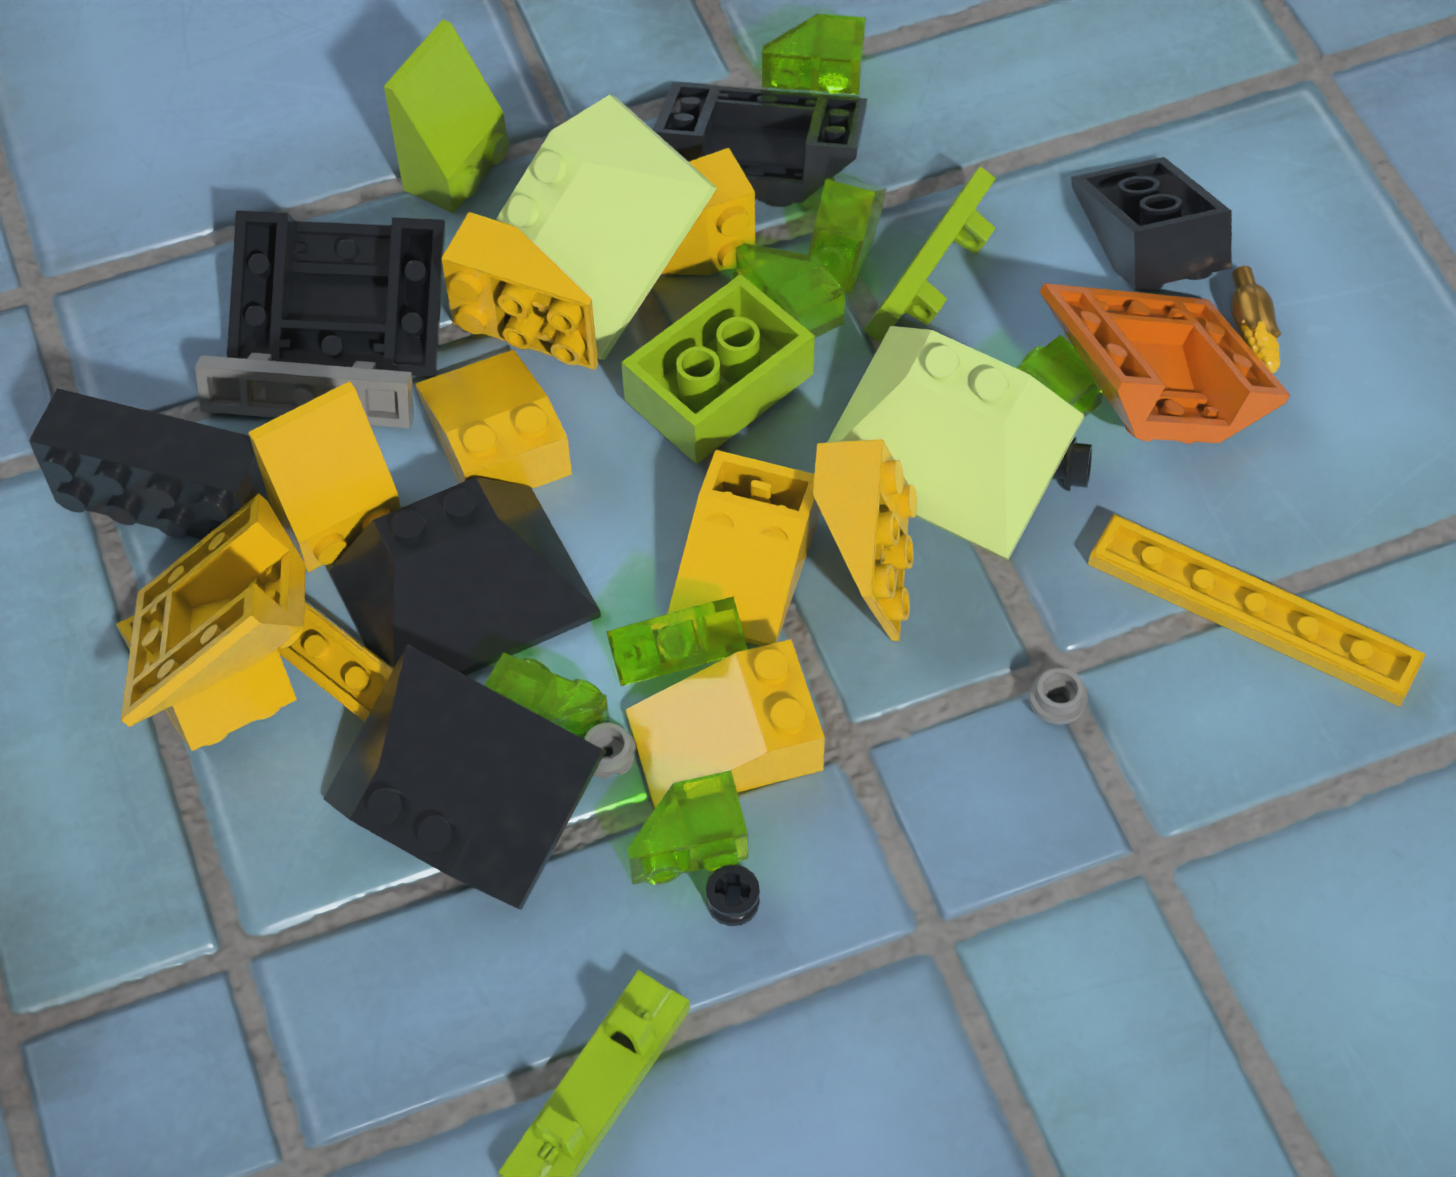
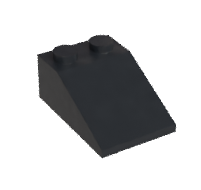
M1160 157L1071 177V186L1113 270L1135 290H1158L1165 283L1182 279L1201 280L1210 277L1213 272L1232 268V210L1167 158Z

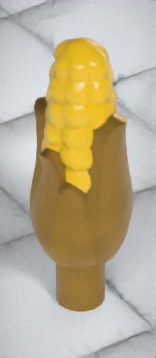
M1240 266L1232 272L1236 288L1231 299L1232 316L1242 339L1271 373L1274 374L1280 367L1278 337L1282 333L1276 322L1273 300L1263 286L1256 284L1252 268L1250 266Z

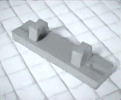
M251 353L248 359L201 355L195 365L200 412L277 418L350 381L357 391L371 426L410 429L414 419L412 372L376 369L375 362L355 361L352 367L271 361V354Z

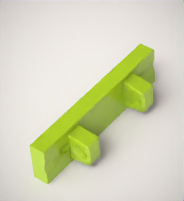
M981 166L976 170L863 331L878 342H881L890 326H894L905 312L925 325H928L937 316L947 298L930 284L927 278L952 242L957 243L973 254H977L989 240L995 227L976 210L978 204L996 180V177Z
M638 970L498 1171L499 1177H578L691 1010L690 1000ZM617 1032L632 1041L636 1053L612 1040Z

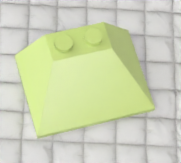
M608 95L550 131L496 219L497 221L518 227L592 299L598 359L605 360L713 196L717 187L618 98Z
M890 326L828 442L883 439L894 460H900L908 484H913L916 489L917 513L915 517L1008 561L1084 419V414L1031 375L929 329Z

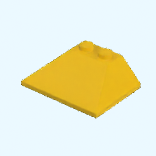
M259 493L137 592L121 721L128 727L262 661L278 647L280 649L287 648L302 633L305 615L306 564L268 501Z

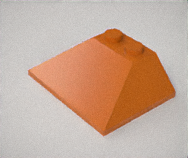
M1044 283L1040 290L1043 299L1105 398L1125 423V429L1139 440H1172L1186 444L1194 442L1221 443L1284 405L1290 397L1289 392L1209 299Z

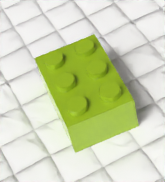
M740 274L621 362L624 400L695 464H698L814 374L815 336Z

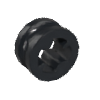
M734 864L725 865L711 874L706 884L707 909L712 918L720 924L739 926L749 922L757 914L760 905L759 881L753 872L746 867ZM736 885L740 887L741 892L739 905H727L725 896L719 892L727 894V886Z

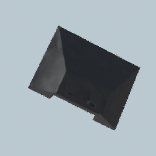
M672 82L653 131L688 162L729 148L753 187L755 199L763 200L769 206L787 207L792 205L793 202H804L856 159L867 109V98Z
M236 211L227 357L248 359L251 353L271 354V361L352 367L355 361L375 362L376 369L412 372V377L433 378L437 376L443 277L441 258L444 254L446 221L440 219L392 217L391 225L296 221L288 213Z
M474 477L373 519L329 571L330 577L364 646L392 668L395 667L408 644L454 670L468 675L601 617V612L532 488L530 486Z
M407 644L323 799L350 821L435 869L522 910L606 750Z

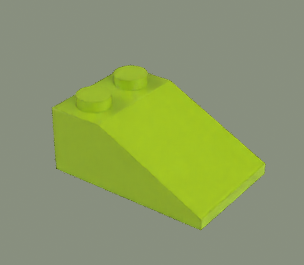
M442 19L384 85L403 190L454 213L466 197L470 198L476 193L481 179L494 164H499L504 159L509 148V138L507 137L503 110L452 23Z

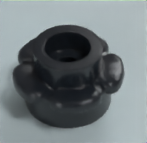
M1074 437L1054 474L1055 479L1064 480L1066 491H1071V486L1088 487L1092 462V444L1077 443V438Z

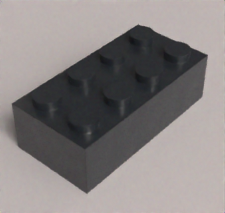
M57 388L29 439L55 502L73 512L81 513L86 510L109 516L112 520L123 525H134L137 523L157 528L164 534L174 538L188 536L202 540L258 493L270 505L248 435Z

